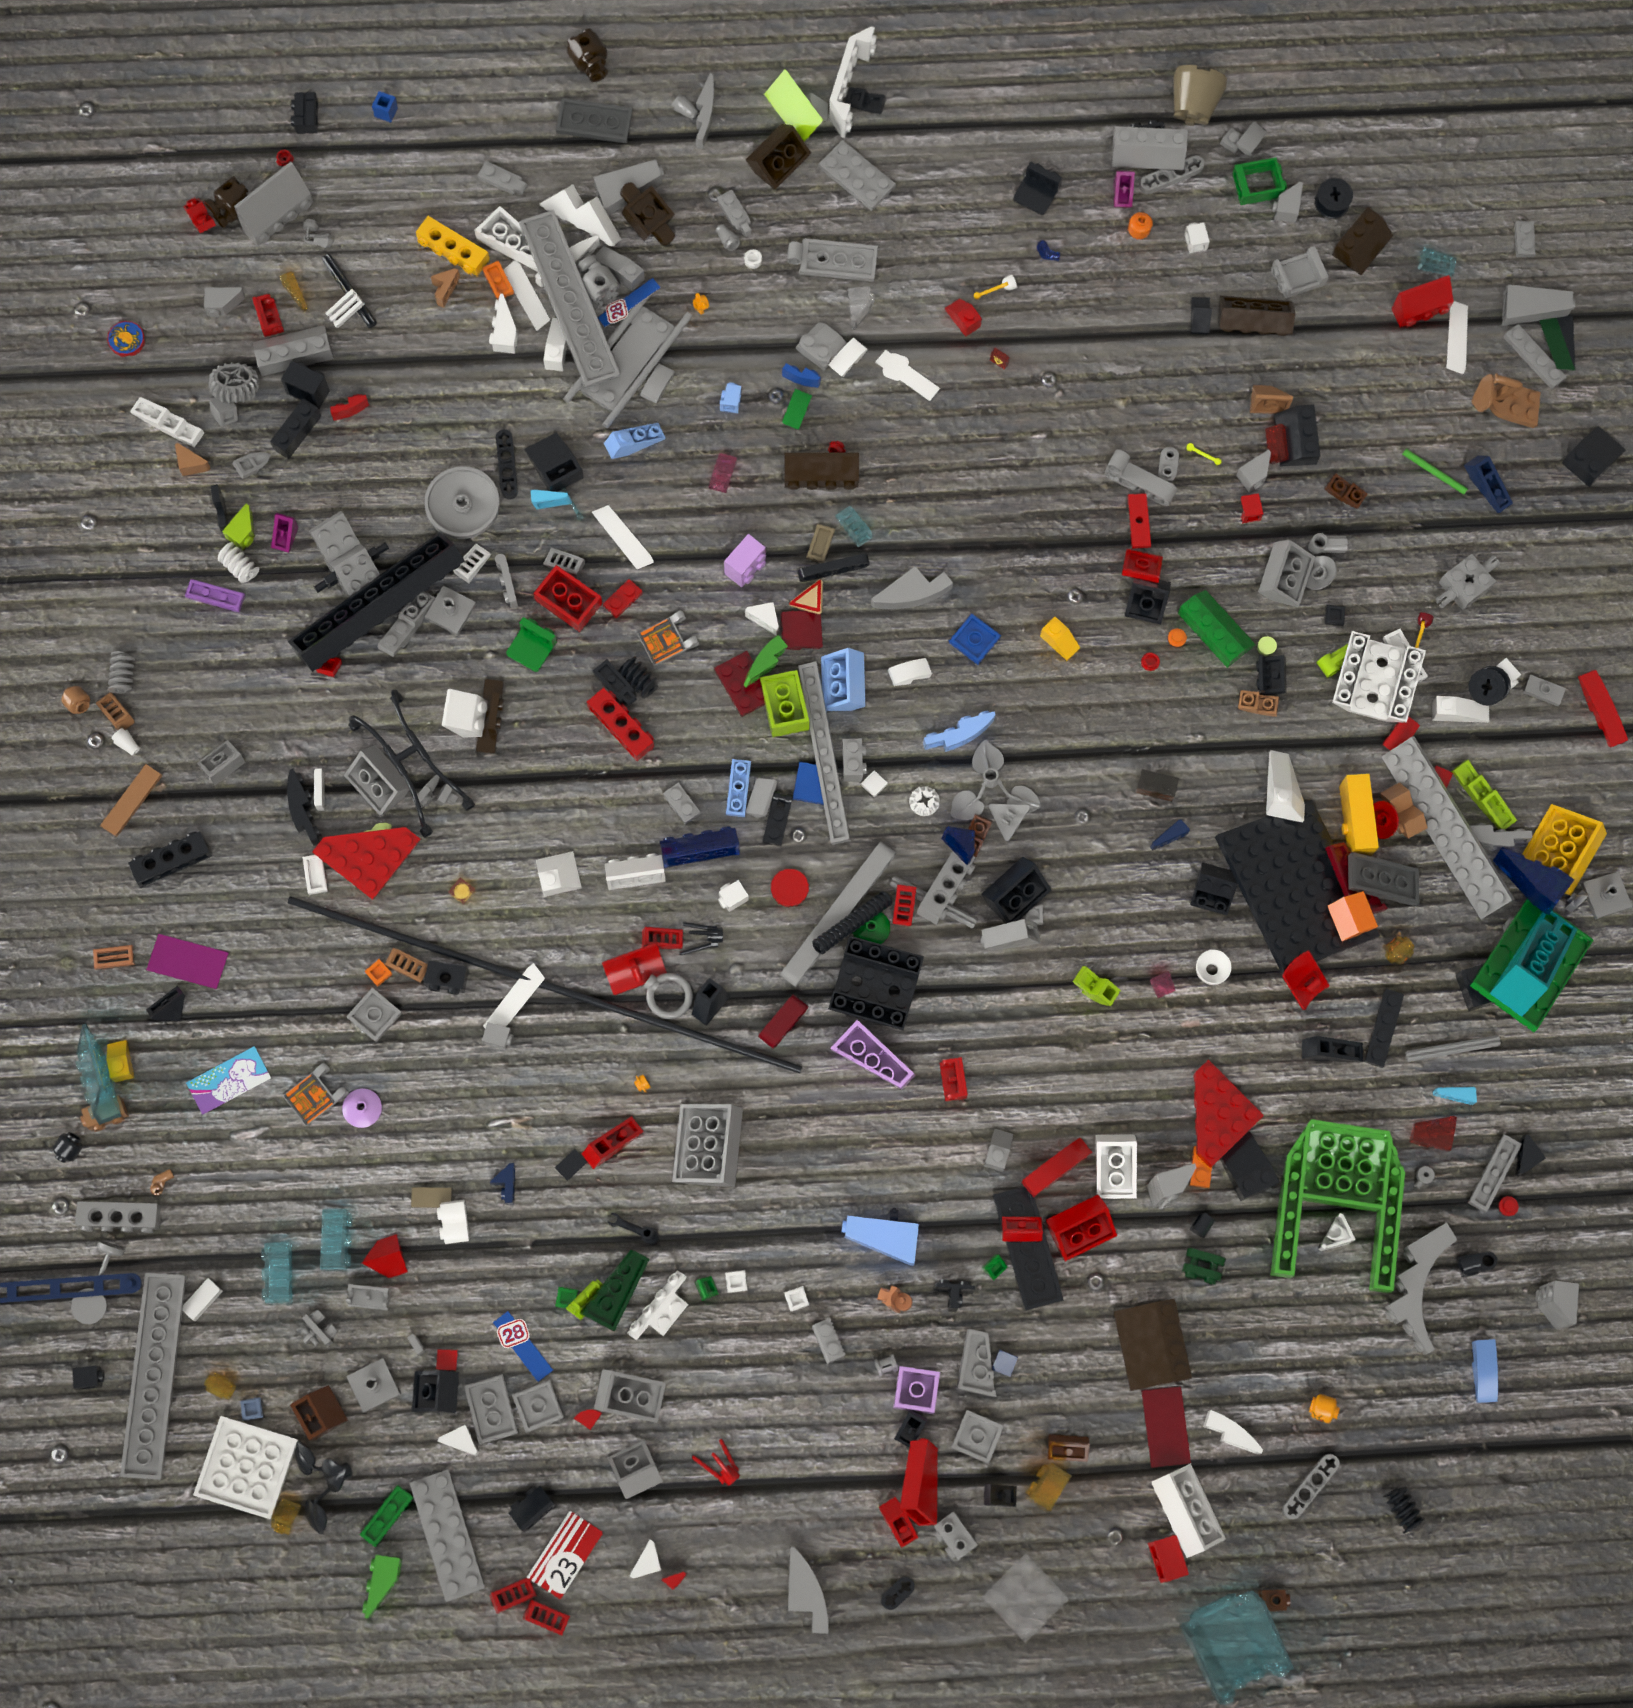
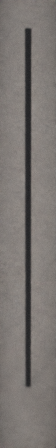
M291 896L288 899V904L516 980H531L522 975L523 973ZM544 980L539 985L540 988L799 1074L802 1070L800 1065Z

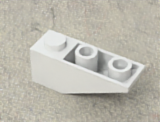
M500 293L499 300L495 302L497 315L493 316L492 327H494V333L490 334L489 343L492 344L493 351L515 354L518 340L517 330L504 295Z

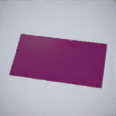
M158 934L146 970L217 989L228 952Z

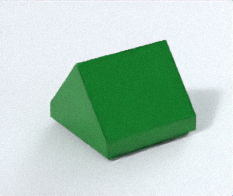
M995 1254L982 1269L994 1281L1007 1268V1265L1000 1255Z
M712 1276L698 1279L695 1282L702 1301L718 1295Z

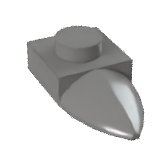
M264 452L251 453L234 460L233 466L241 478L244 479L258 473L259 469L264 467L269 461L271 455Z
M435 775L417 794L421 808L428 806L432 801V792L439 781L438 775Z
M1583 890L1578 894L1574 892L1567 899L1569 904L1565 908L1570 913L1573 912L1589 894Z

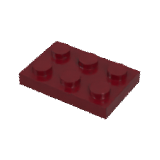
M747 651L714 668L716 675L741 717L765 705L760 679L747 687L744 686L747 673L753 664V660Z

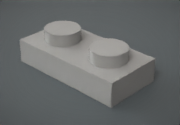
M1516 221L1514 224L1516 257H1534L1536 254L1534 221Z
M679 783L663 793L665 799L685 825L701 814Z

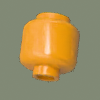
M1318 1394L1317 1397H1313L1309 1412L1313 1419L1330 1423L1333 1418L1337 1419L1340 1407L1336 1406L1337 1400L1335 1398Z

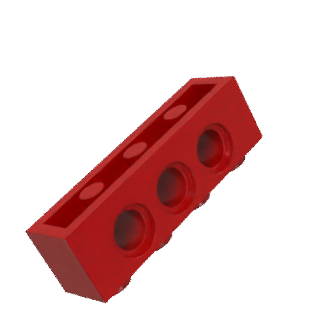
M602 688L587 701V707L636 761H639L654 748L653 736L648 731L644 732L640 728L642 725L635 717L633 719L628 714L629 710L625 705H619L616 701L617 697L612 691ZM607 707L614 708V711L611 713H607L604 710ZM620 720H624L627 722V724L622 727L617 725V723ZM632 734L639 735L637 740H631L629 737Z

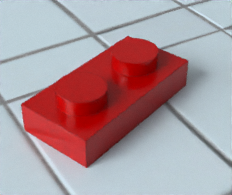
M628 579L603 603V607L617 619L643 594V591Z

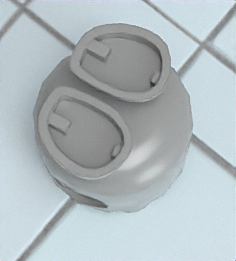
M595 255L588 256L579 262L577 266L580 269L579 274L595 309L601 307L604 304L603 301L607 298L612 300L619 295L617 291L620 287L619 282L607 266H602L599 261L597 262Z

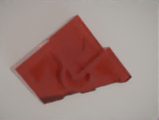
M1451 1116L1414 1123L1409 1142L1450 1152L1457 1117Z

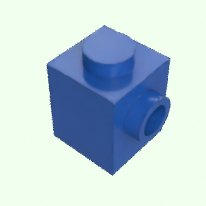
M379 91L372 104L374 117L391 123L398 109L396 97Z

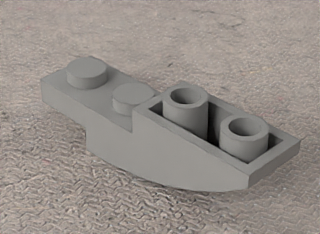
M422 592L412 602L407 603L399 613L397 621L378 643V649L394 657L401 647L404 648L423 622L424 616L435 600V597L427 592Z
M1486 823L1470 826L1483 849L1488 851L1510 852L1514 844H1528L1533 838L1532 831H1525V829H1515L1514 831L1507 832L1505 829H1500L1494 832L1493 825H1486Z

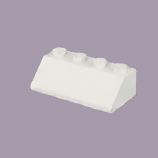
M1191 1464L1151 1482L1186 1558L1203 1552L1226 1540Z

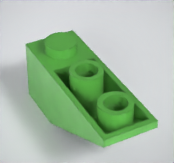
M376 1555L375 1559L371 1560L370 1571H373L372 1579H368L366 1592H369L368 1601H364L362 1613H365V1618L372 1617L398 1582L402 1565L401 1558Z

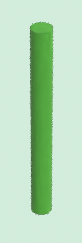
M1405 449L1403 452V456L1463 495L1467 492L1468 488L1410 450Z

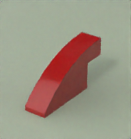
M1079 1137L1029 1174L1021 1183L1034 1198L1093 1152Z

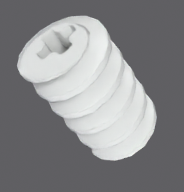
M230 542L220 551L218 561L223 563V566L228 568V571L233 573V576L238 578L240 583H246L253 579L260 569L259 567L253 568L255 563H248L249 557L243 558L244 552L238 553L239 547H234V542Z

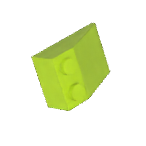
M798 671L760 677L772 737L809 730V717Z

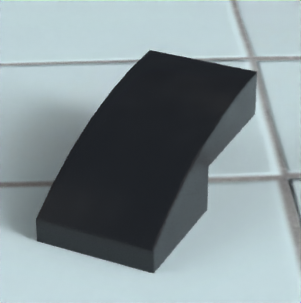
M849 87L845 103L862 111L882 114L886 98L885 95L867 93L866 89Z

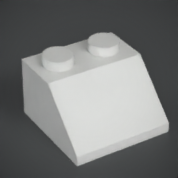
M448 689L442 726L463 738L482 737L488 701L476 694Z

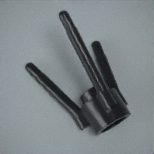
M684 922L683 926L707 930H690L689 934L707 935V941H711V943L681 951L679 955L693 953L710 947H718V943H723V928Z

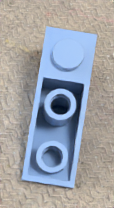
M659 423L613 431L604 445L611 459L633 454L665 440L666 437Z

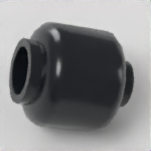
M71 1132L61 1134L52 1148L56 1154L55 1158L63 1163L74 1161L83 1148L82 1139Z

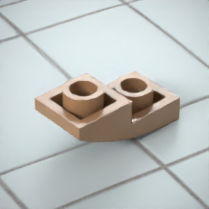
M1241 690L1238 709L1250 713L1277 717L1279 697Z

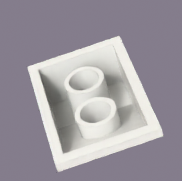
M1135 1134L1095 1135L1096 1193L1101 1199L1136 1198L1137 1141Z

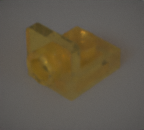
M282 1498L271 1518V1528L279 1534L285 1533L290 1535L292 1525L301 1510V1505Z

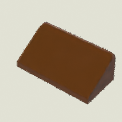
M1050 1434L1048 1437V1459L1088 1462L1089 1438Z

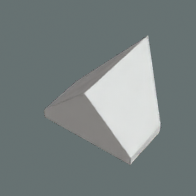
M1339 1213L1336 1215L1318 1250L1324 1251L1348 1245L1356 1240L1343 1214Z

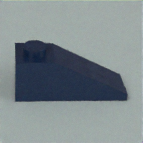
M1478 455L1464 465L1471 481L1497 513L1513 504L1490 456Z

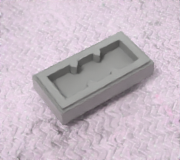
M1530 674L1523 693L1559 706L1566 688Z

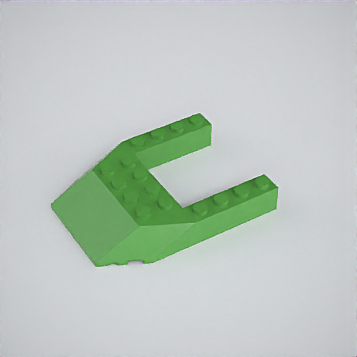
M1313 1119L1309 1121L1286 1157L1278 1202L1271 1276L1292 1278L1295 1275L1302 1201L1377 1212L1369 1291L1382 1293L1394 1291L1405 1171L1403 1166H1401L1396 1147L1393 1145L1390 1131Z

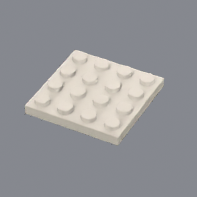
M220 1416L193 1496L272 1519L298 1439Z

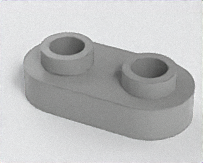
M1166 447L1162 450L1157 472L1158 477L1170 483L1175 480L1177 474L1179 453L1175 448ZM1167 454H1172L1173 457L1170 458ZM1167 470V471H1169L1171 474H1165L1164 471Z

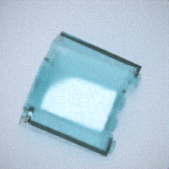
M1253 1590L1237 1597L1235 1593L1228 1594L1201 1607L1189 1615L1191 1620L1182 1623L1180 1626L1214 1699L1220 1705L1231 1703L1236 1696L1234 1689L1243 1688L1249 1681L1259 1680L1268 1672L1272 1675L1283 1677L1290 1670L1294 1669L1265 1601Z

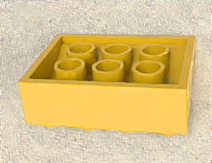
M1551 804L1533 834V838L1526 846L1515 866L1550 888L1571 896L1607 834L1603 822Z

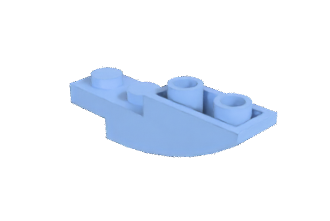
M983 711L975 717H962L958 721V729L952 727L944 730L943 733L937 734V732L927 734L923 740L925 750L943 745L945 752L969 743L992 724L996 715L995 711L990 713L989 711Z

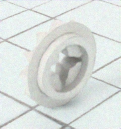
M919 786L910 795V807L918 815L929 816L935 813L939 807V795L935 789L928 786ZM922 794L925 798L930 799L928 800L927 807L924 803L919 802L922 799Z

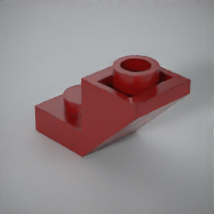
M192 198L183 206L199 233L216 226L213 218L209 215L199 198Z

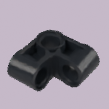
M1492 1252L1475 1253L1456 1258L1462 1278L1489 1271L1497 1264V1257ZM1484 1256L1491 1259V1266L1483 1264L1482 1259Z

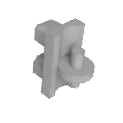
M316 1310L311 1315L306 1314L302 1318L313 1330L310 1332L307 1327L302 1330L306 1335L303 1342L308 1344L311 1341L316 1346L319 1344L316 1338L318 1336L326 1345L330 1346L338 1330L331 1323L323 1330L318 1326L326 1318L319 1310Z

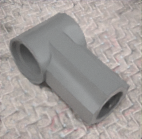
M1318 533L1309 542L1308 550L1313 555L1346 553L1348 540L1346 536H1326ZM1315 542H1319L1322 547H1318Z

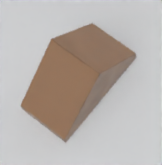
M175 444L178 466L182 476L207 472L211 469L207 460L181 444Z

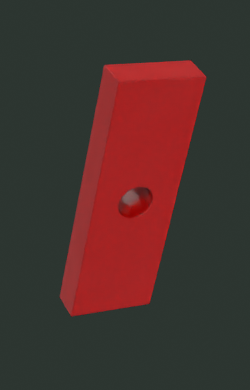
M1147 493L1128 494L1132 549L1150 548L1151 538Z

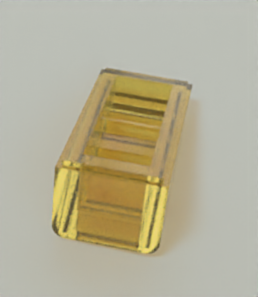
M291 271L280 275L279 278L283 287L303 311H307L308 308L294 273Z

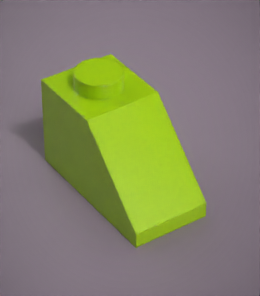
M248 504L242 507L222 531L225 538L230 542H234V545L241 550L249 547L255 537L253 515Z

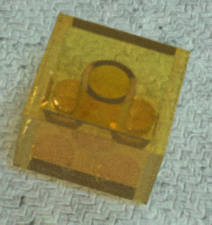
M1051 1462L1040 1467L1036 1474L1039 1478L1036 1483L1034 1481L1033 1483L1031 1482L1025 1492L1028 1494L1026 1499L1045 1512L1051 1511L1071 1478L1070 1474Z

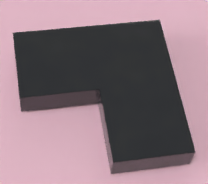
M218 484L211 485V494L217 511L219 528L222 532L228 525L224 496Z

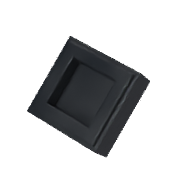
M1326 605L1325 624L1344 626L1345 606Z

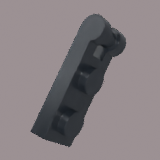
M774 791L763 843L782 846L793 799L792 794L783 795L778 791ZM778 801L784 802L785 807L777 806Z

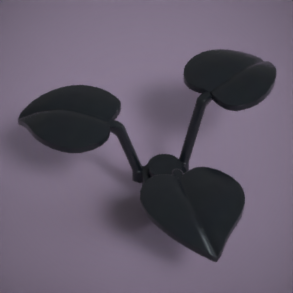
M297 1441L295 1457L300 1471L305 1475H311L312 1471H322L327 1481L328 1489L315 1498L314 1502L308 1500L305 1505V1514L310 1526L316 1532L323 1535L327 1526V1516L323 1507L318 1504L319 1500L330 1491L333 1493L339 1492L344 1480L352 1477V1469L348 1463L338 1464L330 1458L323 1461L322 1467H316V1459L313 1452L304 1443Z

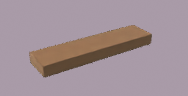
M145 764L100 826L115 837H118L161 779L162 774Z

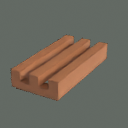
M133 945L93 949L94 969L135 965ZM128 951V954L98 957V954ZM129 958V960L98 964L101 961Z

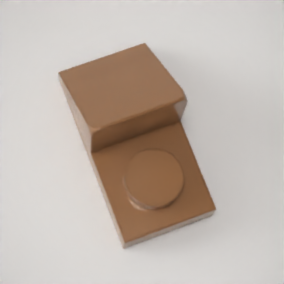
M454 268L431 276L432 284L438 287L435 292L438 306L444 308L460 279L458 269Z

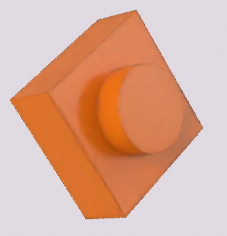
M380 959L364 971L377 987L393 975Z

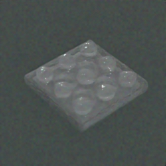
M1026 1553L982 1596L1024 1643L1069 1600Z

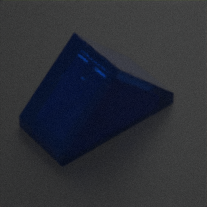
M948 826L941 839L966 865L970 864L974 855L975 830Z

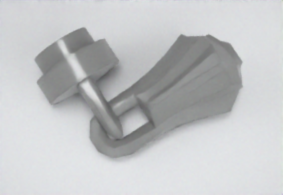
M306 219L303 222V229L307 230L303 237L304 242L316 244L323 248L330 247L334 242L332 236L329 233L312 234V232L317 231V222L313 219Z

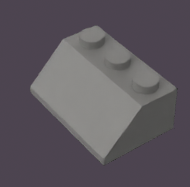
M1291 540L1274 542L1258 592L1271 601L1299 607L1315 556Z
M376 745L361 750L344 774L346 779L380 817L399 803L410 790L404 777L399 774L395 766Z
M1552 1281L1537 1289L1535 1299L1538 1301V1308L1555 1329L1561 1330L1577 1323L1579 1284Z

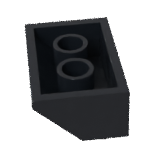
M1315 405L1294 406L1276 413L1274 419L1280 467L1316 465L1320 458Z
M1022 857L981 895L988 906L1007 924L1021 919L1051 891V888L1037 865Z

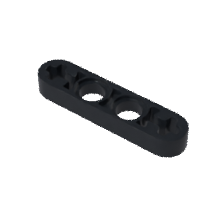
M502 429L496 434L500 489L502 496L505 499L511 500L518 494L514 444L511 432L507 429ZM504 435L507 437V446H503L502 438ZM509 452L511 457L508 460H504L501 458L502 453ZM505 469L513 471L510 477H505L502 473ZM507 482H510L512 490L510 494L506 491Z
M859 554L799 569L797 573L801 582H807L868 567L870 562L867 554Z

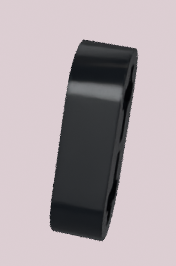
M902 1577L882 1595L881 1604L888 1610L897 1608L913 1593L915 1588L913 1580L908 1577ZM902 1581H904L905 1583L909 1581L910 1591L907 1592L906 1590H904L900 1594L898 1592V1590L902 1587L900 1583ZM896 1593L898 1596L894 1599L895 1605L889 1604L887 1606L885 1604L887 1601L885 1597L887 1595L891 1597Z

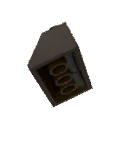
M1232 296L1219 297L1218 324L1219 328L1223 331L1240 330L1243 333L1256 331L1260 334L1276 333L1280 336L1293 334L1296 313L1292 301Z
M785 453L784 488L791 490L799 488L810 490L817 488H826L828 490L844 488L852 490L859 486V453Z

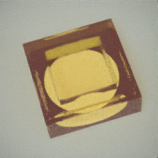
M460 877L448 893L464 905L475 892V888Z

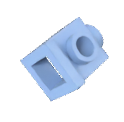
M728 383L726 385V390H722L720 411L738 413L741 386L736 383Z

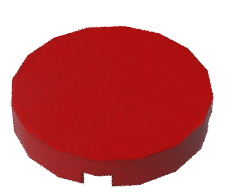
M795 869L779 871L771 882L773 899L784 907L800 905L806 899L809 892L807 878Z

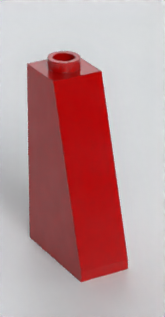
M926 1438L910 1441L899 1508L918 1526L937 1525L938 1448Z

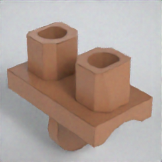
M891 1286L890 1290L880 1288L877 1298L896 1313L909 1310L913 1303L910 1295L903 1293L894 1286Z

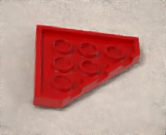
M406 827L323 837L312 853L374 900L421 839Z
M1208 1059L1194 1073V1103L1196 1108V1154L1211 1168L1264 1115Z

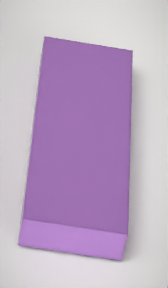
M190 579L185 597L240 613L245 594Z

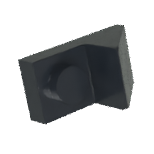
M1191 298V334L1210 333L1212 315L1210 298Z
M984 1484V1505L1016 1507L1017 1486Z

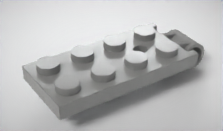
M804 238L802 243L795 241L789 243L787 262L793 265L801 264L799 274L874 282L878 246ZM824 257L825 261L821 262L819 258Z

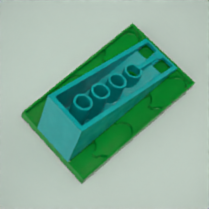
M1530 894L1470 986L1521 1024L1527 1026L1532 1032H1535L1592 944L1593 939Z

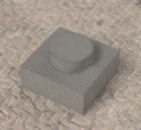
M1230 128L1221 140L1220 145L1235 154L1239 149L1235 144L1242 134Z

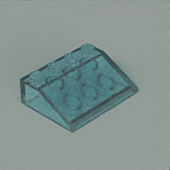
M84 1024L81 1028L76 1052L78 1057L76 1066L79 1072H82L80 1081L82 1086L86 1087L84 1096L87 1103H90L91 1106L88 1108L90 1117L92 1119L95 1118L98 1124L101 1125L121 1117L122 1114L113 1081L110 1079L106 1055L87 1024Z

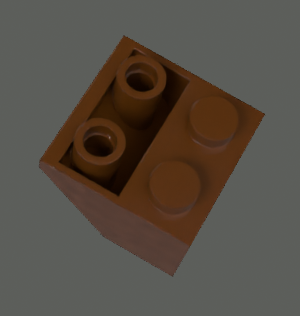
M329 1385L311 1392L290 1404L305 1434L312 1442L349 1421Z

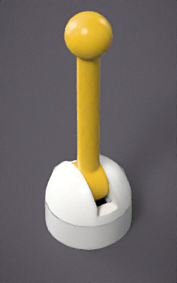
M1013 275L1006 276L1001 285L980 293L975 292L974 298L979 299L981 296L1001 288L1006 290L1016 289L1017 285Z

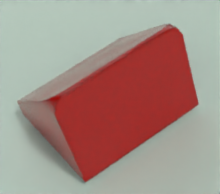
M681 1572L661 1580L672 1590H675L687 1575L685 1572Z

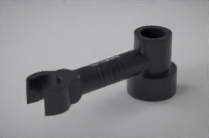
M611 1213L617 1217L615 1223L607 1221L612 1227H622L641 1235L643 1240L649 1245H654L658 1242L659 1233L654 1228L640 1227L622 1219L616 1213Z

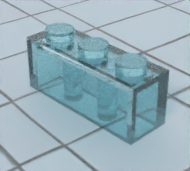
M322 1209L320 1270L323 1272H347V1266L351 1264L348 1246H351L352 1238L348 1231L349 1227L352 1226V1215H349L347 1209Z
M290 1242L264 1243V1248L261 1250L262 1261L265 1260V1268H262L261 1272L262 1280H265V1288L262 1289V1300L267 1305L293 1304L292 1244Z

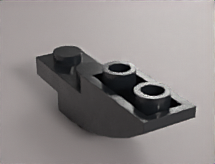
M291 769L287 783V799L290 814L297 831L300 833L306 830L311 843L315 846L319 844L320 840L318 837L321 834L317 826L313 827L310 822L313 817L308 808L312 807L309 802L312 800L308 789L304 790L301 785L305 782L300 772L296 774L294 769Z

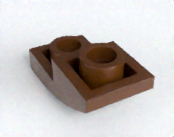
M1334 474L1324 488L1325 491L1356 509L1359 508L1367 496V493L1355 483L1349 484L1338 474Z
M975 813L960 849L977 857L993 821Z

